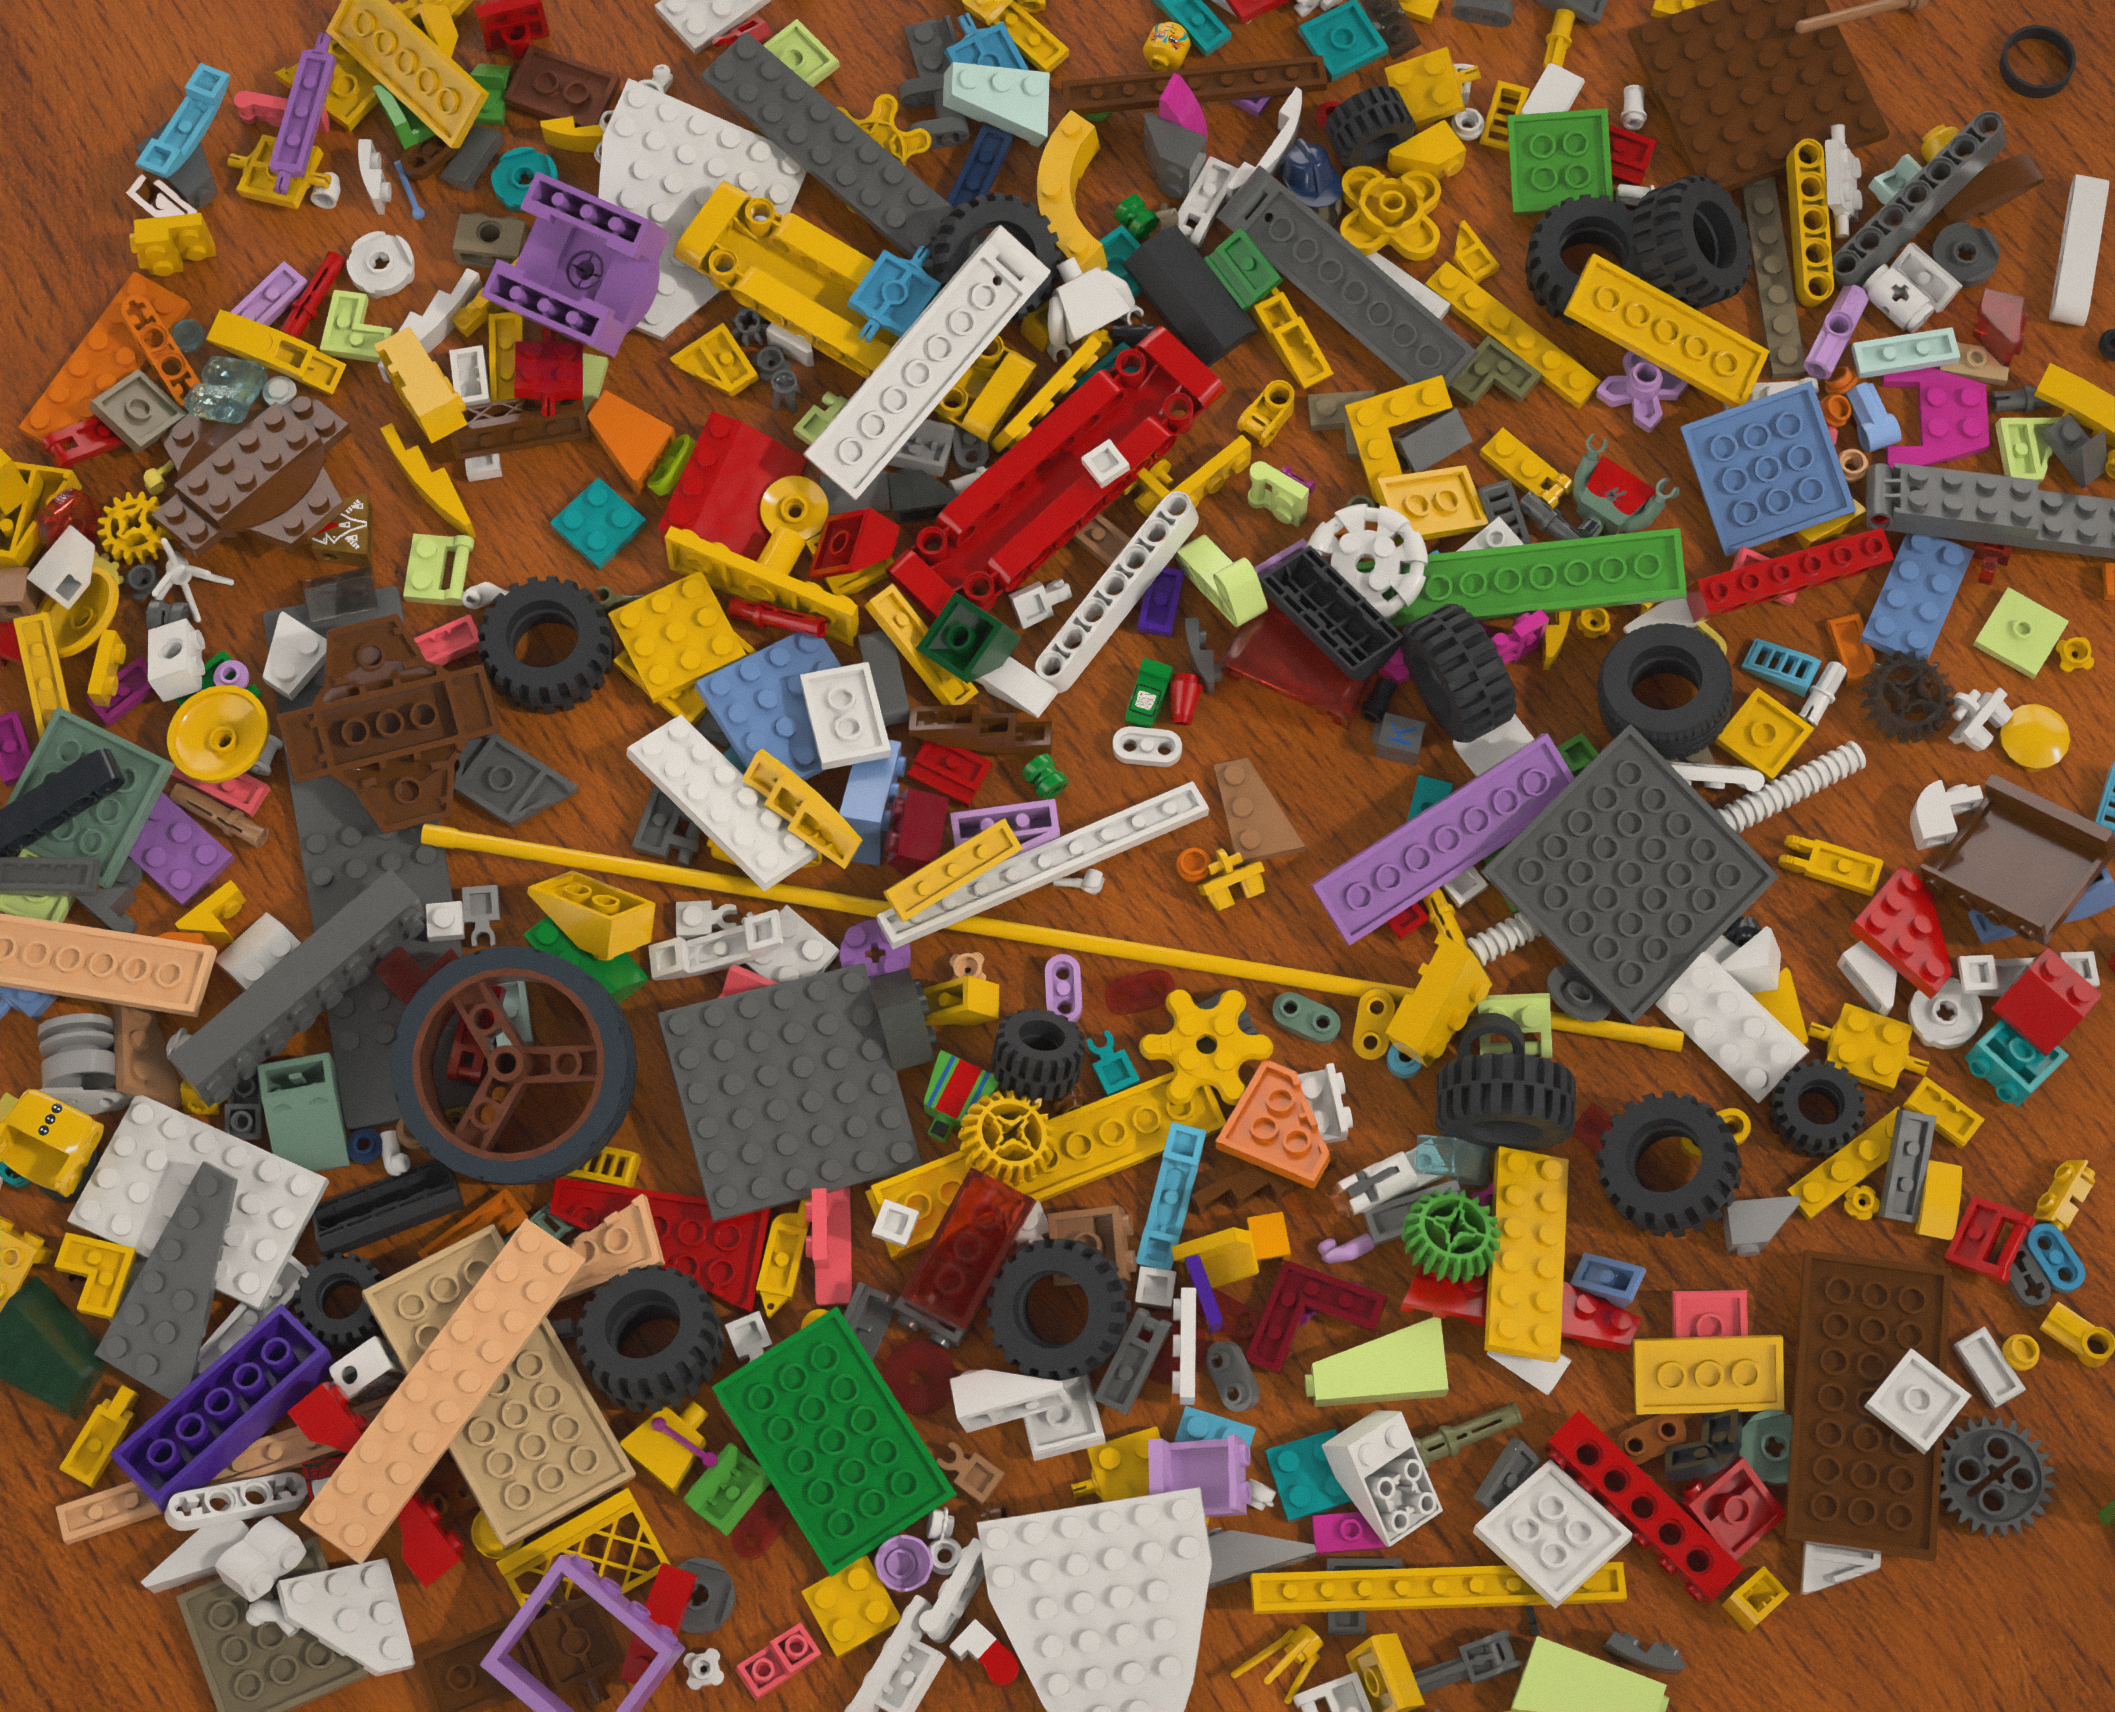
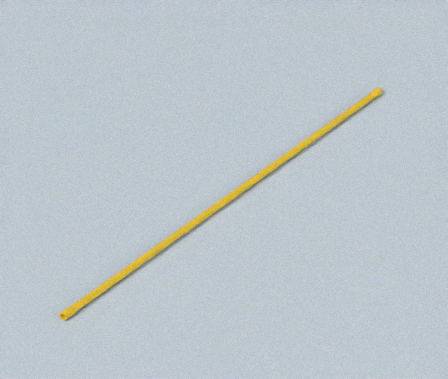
M428 823L424 824L421 834V843L425 845L485 852L877 917V914L892 909L888 901L776 883L766 891H763L749 878L465 832L452 827ZM971 916L943 928L1360 998L1364 992L1371 988H1382L1391 994L1396 1004H1401L1406 993L1413 995L1415 991L1414 988L979 916ZM1478 1004L1469 1016L1478 1015ZM1551 1011V1029L1644 1044L1651 1048L1681 1052L1684 1031L1655 1026L1644 1027L1608 1020L1586 1022L1566 1013Z

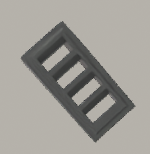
M1504 480L1480 488L1477 494L1489 524L1497 517H1500L1505 523L1514 522V526L1509 528L1514 534L1519 535L1523 544H1532L1510 480ZM1507 508L1509 510L1508 513L1494 516V512Z

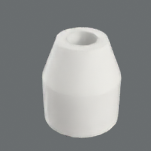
M325 172L324 174L331 176L330 187L325 189L314 186L310 198L318 207L332 209L336 206L341 192L340 181L336 174Z

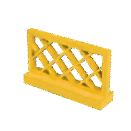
M629 1488L624 1489L496 1562L520 1607L526 1602L525 1598L528 1599L530 1595L521 1592L515 1578L527 1571L542 1574L544 1577L550 1569L553 1557L561 1552L573 1553L574 1555L577 1553L582 1558L602 1563L598 1574L601 1578L606 1565L627 1570L623 1586H621L622 1595L656 1576L661 1566L660 1564L648 1572L632 1568L639 1546L654 1550L661 1564L664 1562L670 1565ZM631 1512L634 1513L640 1524L636 1541L615 1535L619 1519ZM613 1523L611 1533L600 1531ZM643 1531L650 1544L640 1542ZM594 1533L609 1537L603 1559L582 1554L586 1538ZM613 1539L634 1544L628 1566L607 1561ZM580 1542L578 1552L567 1550ZM547 1561L544 1571L534 1568ZM631 1572L642 1574L628 1582ZM564 1577L562 1580L569 1582L565 1593V1598L568 1600L574 1582L570 1578ZM547 1600L546 1603H545V1604L552 1605L551 1602H550V1600Z

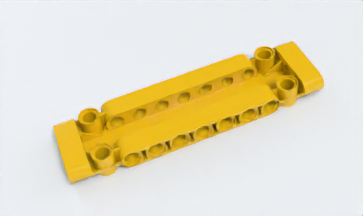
M722 181L675 246L673 257L708 277L711 285L716 289L730 290L733 298L741 305L755 310L761 317L795 336L798 334L806 338L804 341L811 344L812 347L866 379L887 357L890 349L900 339V337L888 330L879 328L870 343H866L865 338L862 341L858 337V333L861 332L868 321L864 316L848 307V300L874 265V260L793 213L788 212L782 216L775 212L773 203L763 197L753 199L751 195L727 181ZM756 216H764L767 219L764 221H756L753 218ZM721 266L729 267L731 270L727 272H720L716 269ZM998 335L986 347V349L993 351L995 354L985 356L981 353L933 409L941 422L950 425L954 423L986 443H989L994 438L1032 382L1039 367L1038 364L1003 346V341ZM948 401H955L960 406L956 408L947 407L944 403Z

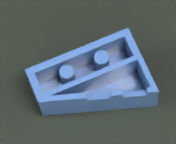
M889 740L891 757L852 764L839 814L863 840L851 860L853 862L880 866L887 831H890L892 824L890 815L894 799L899 796L900 784L897 783L898 777H904L907 758L901 756V742Z

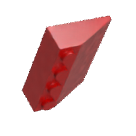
M711 411L658 525L662 544L666 545L665 535L670 526L679 530L688 529L710 543L719 542L728 547L731 552L757 562L772 535L765 527L761 518L760 506L762 497L768 487L775 481L787 476H802L808 464V459L742 421Z

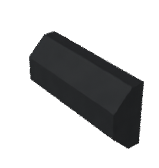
M1177 225L1158 232L1144 242L1123 263L1122 267L1186 348L1208 368L1257 333L1259 328L1239 306Z
M1311 545L1259 578L1263 593L1350 679L1365 680L1384 667L1402 645L1404 636Z
M436 1159L409 1169L407 1172H401L399 1176L385 1178L319 1203L312 1214V1220L320 1251L328 1259L334 1258L333 1253L342 1252L344 1254L458 1211L465 1208L453 1170Z

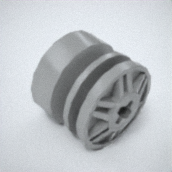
M82 1013L59 1016L40 1024L37 1028V1038L40 1041L38 1048L39 1053L46 1057L40 1065L42 1088L83 1087L84 1090H98L104 1087L111 1088L115 1086V1054L109 1052L115 1047L114 1036L112 1035L114 1032L113 1020L101 1014Z

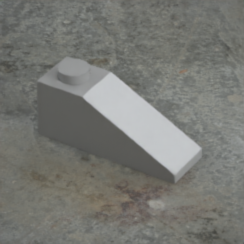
M1222 1528L1208 1530L1213 1562L1208 1590L1249 1578L1254 1573H1266L1313 1559L1316 1556L1315 1545L1235 1530L1223 1532Z

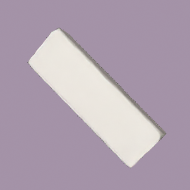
M1549 63L1522 108L1521 114L1568 111L1584 85V79L1558 65Z
M1487 1352L1488 1356L1546 1395L1551 1393L1572 1361L1562 1353H1560V1358L1556 1363L1498 1352Z

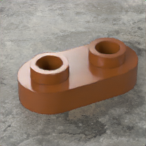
M1659 1414L1623 1431L1617 1438L1615 1445L1640 1467L1664 1456L1666 1448L1682 1445L1686 1438V1427L1677 1415ZM1665 1425L1671 1426L1674 1430V1436H1664L1661 1428ZM1633 1440L1639 1442L1641 1451L1632 1452L1628 1447V1443Z

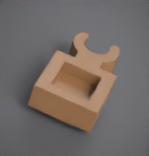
M950 1442L948 1449L956 1454V1460L952 1463H946L938 1458L936 1463L946 1473H957L958 1476L953 1481V1484L984 1506L1004 1479L1005 1473L976 1452L967 1460L964 1458L961 1447Z

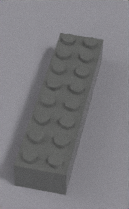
M391 868L173 1051L168 1058L180 1077L209 1108L214 1103L219 1104L231 1095L232 1088L242 1079L247 1080L253 1077L258 1072L257 1065H260L269 1056H276L287 1047L290 1038L297 1032L302 1033L308 1030L316 1021L315 1017L326 1008L331 1009L342 1000L344 992L353 985L358 986L369 977L371 969L380 962L384 963L390 960L396 954L398 946L407 939L417 937L423 931L425 923H427V917L418 896Z

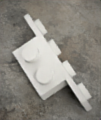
M916 1595L905 1608L902 1619L891 1637L884 1643L880 1656L872 1669L865 1675L861 1688L844 1712H878L879 1709L886 1712H915L947 1658L941 1652L920 1642L925 1632L919 1625V1618L923 1612L932 1610L934 1607L923 1597Z

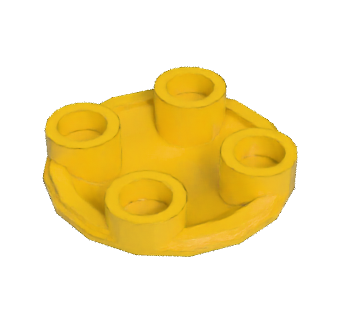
M2039 704L2022 705L2012 710L2013 716L2001 727L1998 735L1999 742L2008 756L2029 772H2038L2043 768H2049L2060 762L2067 753L2070 743L2069 729L2061 715L2051 708Z

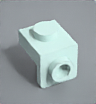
M1909 154L1901 157L1893 169L1874 177L1868 188L1877 196L1881 203L1886 205L1923 168Z

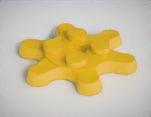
M882 94L877 97L872 113L869 117L862 120L853 118L846 109L836 107L904 166L910 156L924 153L931 146L932 139L926 130L918 128L909 132H903L897 129L894 118L898 110V103L890 94ZM846 205V207L848 208V210H849L850 212H852V213H854V214H857V213H855L850 207H848V206Z
M1177 989L1168 994L1166 1007L1174 1018L1173 1028L1166 1034H1147L1141 1039L1139 1050L1142 1056L1148 1060L1162 1059L1168 1061L1173 1066L1175 1071L1174 1077L1166 1089L1167 1098L1171 1103L1184 1105L1191 1100L1197 1088L1209 1085L1218 1090L1226 1104L1236 1106L1246 1090V1086L1239 1078L1238 1070L1240 1066L1248 1060L1263 1061V1059H1268L1271 1056L1273 1043L1269 1037L1262 1034L1248 1035L1239 1028L1238 1018L1246 1006V999L1240 991L1228 990L1224 992L1218 1004L1212 1009L1207 1010L1197 1007L1192 1001L1191 995L1184 990ZM1204 1036H1208V1038L1216 1043L1217 1048L1211 1054H1203L1196 1047V1043L1204 1038Z

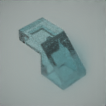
M1417 1136L1415 1173L1451 1176V1181L1457 1180L1458 1184L1487 1186L1488 1148L1455 1137Z

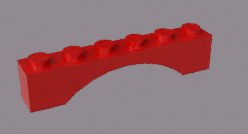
M329 1381L320 1384L287 1411L309 1441L329 1445L347 1454L370 1425L361 1413L355 1415L346 1404L350 1399L345 1391L338 1384L332 1386ZM415 1492L398 1515L402 1534V1559L423 1586L427 1588L466 1557V1554L462 1551L465 1544L455 1531L451 1529L447 1532L439 1521L442 1515L435 1505L429 1500L424 1502Z

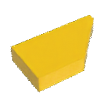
M1461 221L1453 264L1460 272L1478 284L1498 272L1500 264L1466 221Z

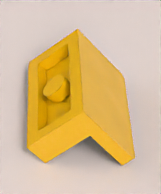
M1232 1227L1171 1247L1173 1260L1185 1263V1258L1195 1254L1200 1256L1211 1288L1259 1273L1252 1232Z

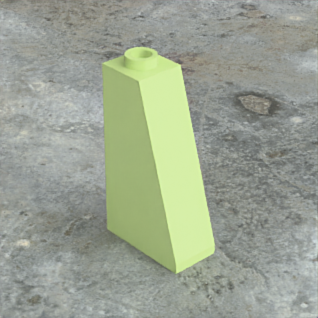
M1433 1317L1312 1363L1311 1374L1305 1375L1306 1397H1313L1314 1407L1446 1397L1449 1388L1441 1318Z
M1537 1636L1530 1649L1510 1711L1665 1712L1670 1697L1664 1695L1666 1684Z

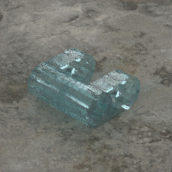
M213 356L206 362L201 371V378L204 383L193 385L184 399L185 408L190 414L198 418L232 424L243 422L267 382V372L260 364L252 361Z

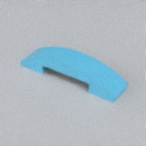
M200 63L184 87L186 97L159 139L151 138L136 161V166L163 178H168L176 172L191 156L210 127L226 93L230 74Z
M1171 1122L1146 1226L1143 1230L1136 1258L1137 1264L1156 1269L1172 1270L1174 1260L1171 1247L1178 1245L1207 1131Z

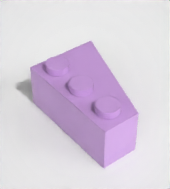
M1055 799L950 813L954 847L1005 818L1023 848L1007 859L1060 837Z

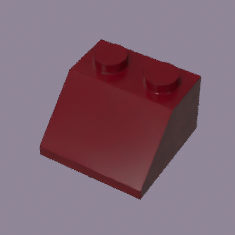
M908 788L902 795L894 799L890 815L891 818H895L893 831L890 830L887 835L885 851L889 852L887 864L904 877L910 876L939 858L948 797Z

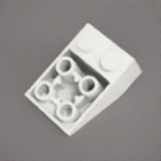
M1375 1410L1321 1445L1335 1479L1386 1547L1392 1546L1443 1511L1401 1411Z

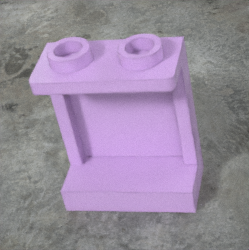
M1236 1434L1228 1435V1439L1169 1443L1164 1439L1148 1440L1149 1495L1200 1487L1205 1518L1247 1515L1246 1504L1251 1503L1250 1483L1246 1481L1245 1467L1250 1465V1449L1248 1444H1245V1440Z

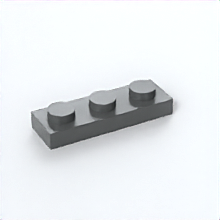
M1897 1109L1879 1217L1918 1223L1937 1116Z

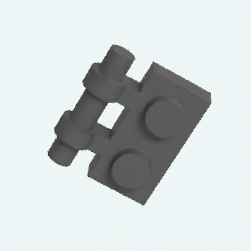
M654 784L633 840L632 849L639 853L666 860L670 848L680 851L676 863L683 867H689L692 856H696L700 847L698 840L702 830ZM681 820L690 823L685 837L676 835Z

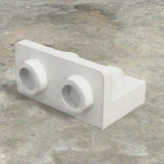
M1334 1063L1326 1064L1325 1070L1298 1074L1302 1091L1313 1111L1323 1142L1327 1144L1347 1140L1348 1128L1353 1127L1350 1107H1343L1341 1094L1346 1093L1342 1072L1336 1073Z

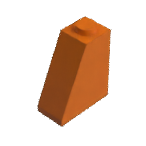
M605 390L599 399L595 398L590 403L587 409L590 431L633 491L641 495L647 486L649 476L660 459H662L670 444L676 439L674 428Z

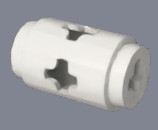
M1886 264L1880 266L1862 287L1870 297L1869 300L1877 308L1885 313L1903 331L1907 329L1911 334L1917 331L1935 310L1930 304L1931 300L1897 269L1894 267L1889 268ZM1900 296H1902V297H1904L1905 300H1903V299L1900 298V299L1896 302V301H1894V300L1892 299V297L1895 298V299H1897V298H1899Z

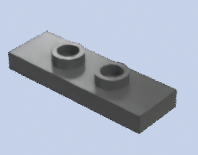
M0 857V894L96 896L101 862L98 859Z

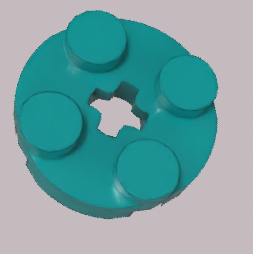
M519 147L503 154L499 159L500 163L496 166L495 170L493 169L491 174L492 186L496 197L506 206L507 210L513 213L525 212L520 207L532 183L530 181L527 185L518 184L517 182L521 181V175L527 174L529 178H533L536 172H540L559 181L556 165L551 157L547 154L538 153L535 148Z

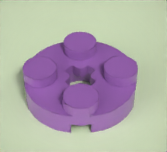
M877 919L863 921L856 926L850 927L845 933V938L840 947L841 966L845 968L865 963L869 978L904 968L909 969L911 963L910 945L907 943L892 950ZM878 947L879 951H885V955L880 956L878 963H873L870 957H865L866 953L871 952V948Z

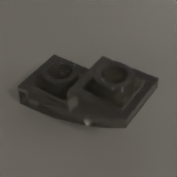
M1360 0L1374 27L1388 46V52L1393 60L1422 44L1398 0Z

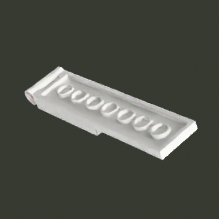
M1001 225L997 226L890 349L887 357L803 455L852 499L857 500L1009 320L1048 277L1051 271ZM994 277L998 279L997 286L993 284Z

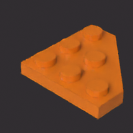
M1263 1059L1215 1141L1216 1149L1314 1189L1330 1162L1329 1150L1320 1135L1317 1121L1309 1102L1304 1096L1297 1072Z

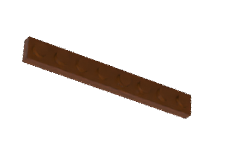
M1323 55L1062 81V95L1066 116L1070 110L1078 115L1157 108L1159 107V99L1174 73L1183 78L1198 103L1292 94L1296 87L1301 89L1302 93L1326 91L1328 83Z

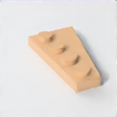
M641 1194L632 1200L631 1205L620 1212L615 1211L604 1219L605 1222L590 1232H583L573 1239V1243L567 1246L585 1258L586 1264L557 1303L593 1291L600 1286H607L611 1283L609 1281L610 1278L617 1274L620 1277L629 1273L628 1269L640 1267L641 1270H647L648 1265H665L647 1196Z

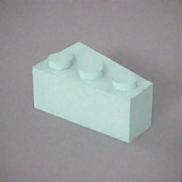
M953 62L944 73L943 106L979 122H987L1000 128L1002 131L1029 141L1028 144L1038 148L1048 137L1050 73Z

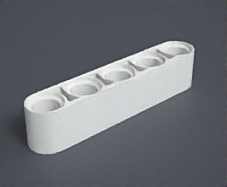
M2079 174L2074 175L2068 197L2049 320L2084 326L2086 323L2093 290L2109 180Z

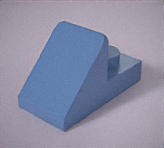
M1584 1252L1570 1284L1592 1295L1606 1298L1611 1304L1623 1309L1632 1303L1647 1270L1641 1266Z

